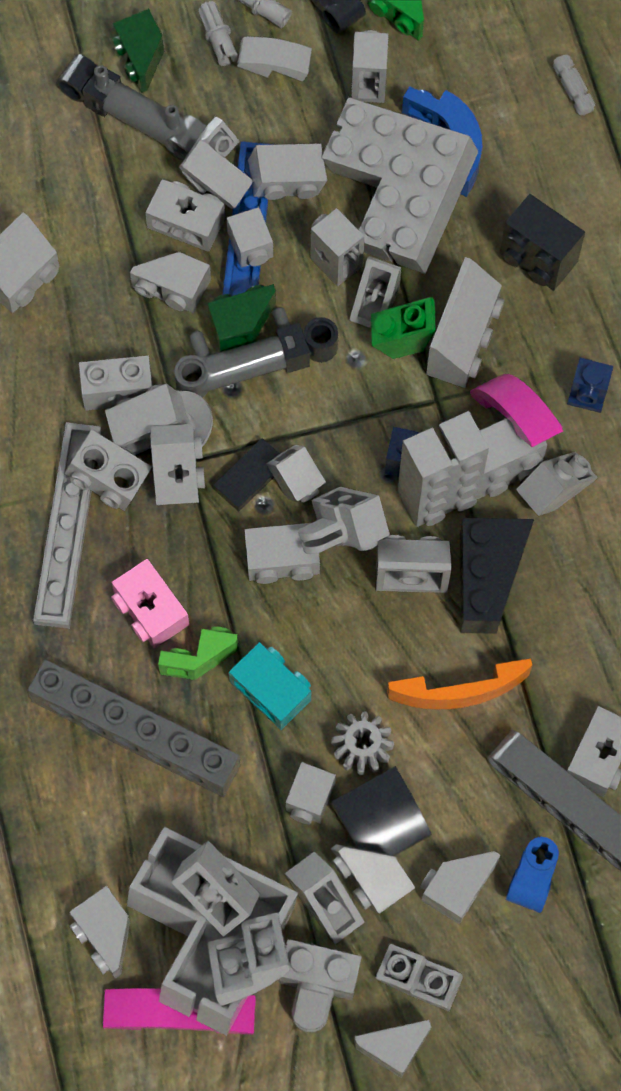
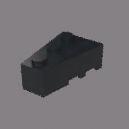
M462 519L460 530L461 633L497 634L534 519Z

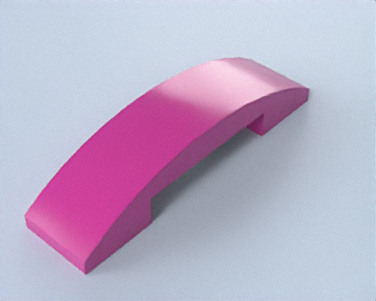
M501 374L470 391L471 397L485 409L493 406L513 423L516 435L531 447L563 432L561 424L540 397L523 381L513 375Z
M161 989L105 990L103 1029L141 1030V1028L216 1031L196 1021L198 1013L192 1011L190 1017L160 1003ZM250 995L247 997L228 1034L254 1035L256 996Z

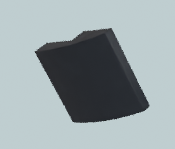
M396 766L333 800L331 804L349 834V840L353 847L357 849L396 856L432 835L416 801Z

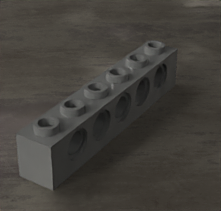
M46 659L27 690L33 703L223 798L241 766L240 755Z

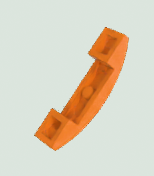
M530 658L495 664L493 671L494 679L430 690L426 689L424 676L388 682L387 696L388 699L397 703L423 709H455L473 706L499 697L520 684L530 675L532 660Z

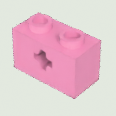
M148 559L112 581L114 595L111 596V599L121 614L128 612L135 621L131 626L142 642L148 639L153 648H156L189 626L187 612ZM146 601L149 605L154 604V608L149 610L146 606L142 607V603Z

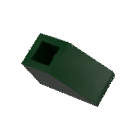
M149 9L114 22V37L110 38L117 57L123 56L126 62L123 66L129 82H136L141 93L148 90L164 54L163 36Z
M274 284L268 286L255 285L244 293L233 296L230 294L220 295L212 302L207 303L208 318L219 351L248 344L256 340L276 305V289Z

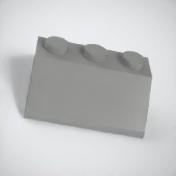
M464 258L430 345L426 375L463 388L466 387L469 377L476 378L482 359L477 356L481 347L487 349L493 334V329L489 328L492 317L499 319L505 302L504 299L500 298L502 285L472 259Z

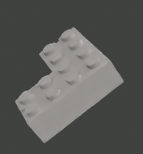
M348 97L336 124L340 132L333 131L322 159L332 173L377 187L359 229L365 236L364 252L392 262L394 259L398 265L426 274L479 151L468 135Z
M467 411L439 424V428L455 456L452 460L447 455L433 427L403 440L397 492L416 528L425 523L427 526H432L445 518V514L453 510L465 511L474 506L479 498L488 494L490 497L497 496L506 491L508 485L518 480L523 483L543 462L547 443L544 441L531 447L516 435L513 423L507 418L479 430L470 412Z
M164 827L149 852L148 861H144L129 887L127 906L188 936L162 983L159 1002L188 1017L194 1011L198 1013L196 1021L227 1036L247 997L219 1006L207 942L243 933L242 925L240 923L223 936L171 883L182 861L202 845ZM225 857L260 894L251 915L244 921L278 912L283 931L294 910L298 892Z

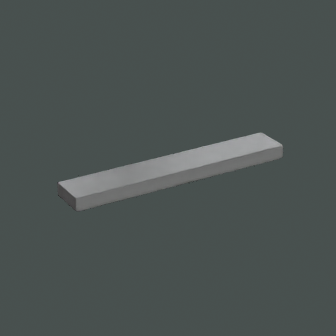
M66 423L33 619L34 625L70 629L92 491L89 489L83 490L75 486L70 481V477L65 475V472L90 431L94 430L101 435L100 426ZM90 458L83 459L88 468L95 470V460Z

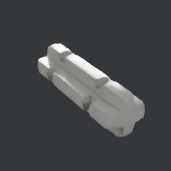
M564 54L554 60L553 68L557 75L562 77L560 81L570 100L575 102L574 107L577 113L581 116L591 113L594 110L595 102L591 95L586 93L588 89L578 70L573 68L574 63L571 57Z

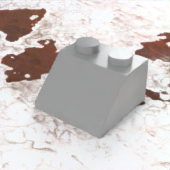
M24 212L0 234V303L12 313L20 306H26L33 299L35 291L43 283L51 282L60 268L57 252Z
M390 535L378 541L376 591L447 593L451 573L449 541H441V538L435 536H425L420 538V540H406L405 537L399 535Z

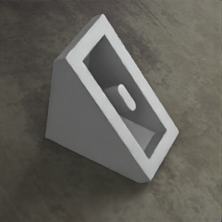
M370 256L367 258L350 321L371 328L372 313L392 308L400 287L401 267Z
M426 1020L355 1036V1048L401 1078L431 1029L430 1021Z

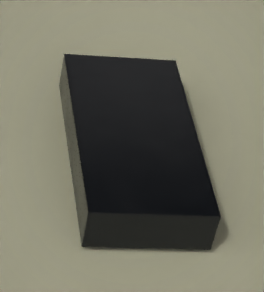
M261 438L213 485L214 490L239 512L274 478L266 463L280 455V453Z

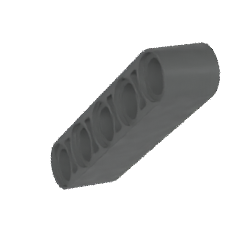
M510 730L487 757L489 763L621 871V815L523 735Z

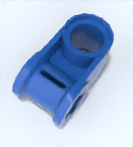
M537 837L529 842L522 853L518 868L514 872L506 895V901L539 913L542 912L559 856L558 847L554 841L547 837ZM539 848L545 850L544 856L548 858L542 864L535 862L536 855L532 854L536 853Z

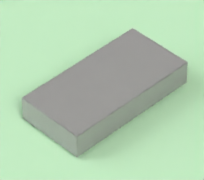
M202 139L197 140L179 166L182 171L231 209L238 205L253 183L250 177Z

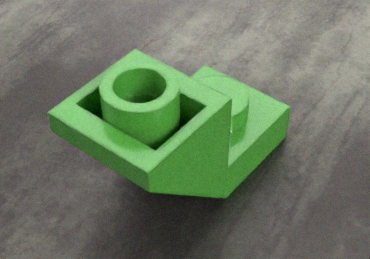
M211 627V630L202 629L197 656H191V652L179 648L170 649V652H160L158 663L160 675L191 680L198 679L237 652L238 635L232 634L231 630L224 627Z

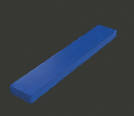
M241 141L238 169L251 178L248 159L255 146L274 144ZM251 184L238 205L233 208L232 216L259 207L266 223L269 200L265 197H254ZM229 238L223 295L230 294L233 296L246 292L252 286L259 285L261 265H248L241 268Z

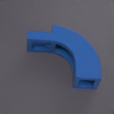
M409 86L403 96V114L468 135L479 151L460 193L467 197L477 179L482 153V135L476 117L460 98L447 90L444 91L440 100H438L425 90H417Z

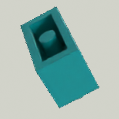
M259 642L229 671V680L274 725L282 730L311 701V690L309 689L311 684L300 672L295 671L292 673L283 665L285 660L276 649L271 646L266 649Z

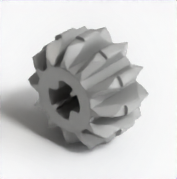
M364 711L361 714V721L357 722L355 716L349 714L347 716L349 726L342 723L337 724L336 731L340 735L332 737V745L339 748L334 752V757L336 760L346 758L343 765L345 770H349L353 764H357V773L363 775L365 765H369L371 771L377 772L379 768L377 760L382 763H388L390 756L386 751L393 749L394 742L386 739L391 735L390 727L379 728L382 722L380 716L375 717L372 722H368V713ZM362 737L369 739V748H366V745L363 746V749L357 748V738L362 741Z

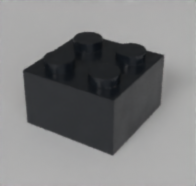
M529 193L505 222L500 254L511 266H519L529 273L534 282L555 291L578 263L585 231Z

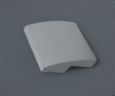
M278 912L241 922L243 931L241 934L207 942L219 1006L235 1002L259 992L290 971Z

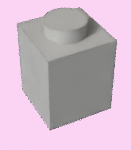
M259 207L227 217V233L241 268L248 265H262L269 258L273 257V240Z
M293 445L266 463L287 499L293 501L300 500L301 502L308 501L319 493L318 487L326 483L304 446Z
M301 762L286 800V811L291 813L290 817L304 824H311L312 821L320 823L335 786L336 775Z

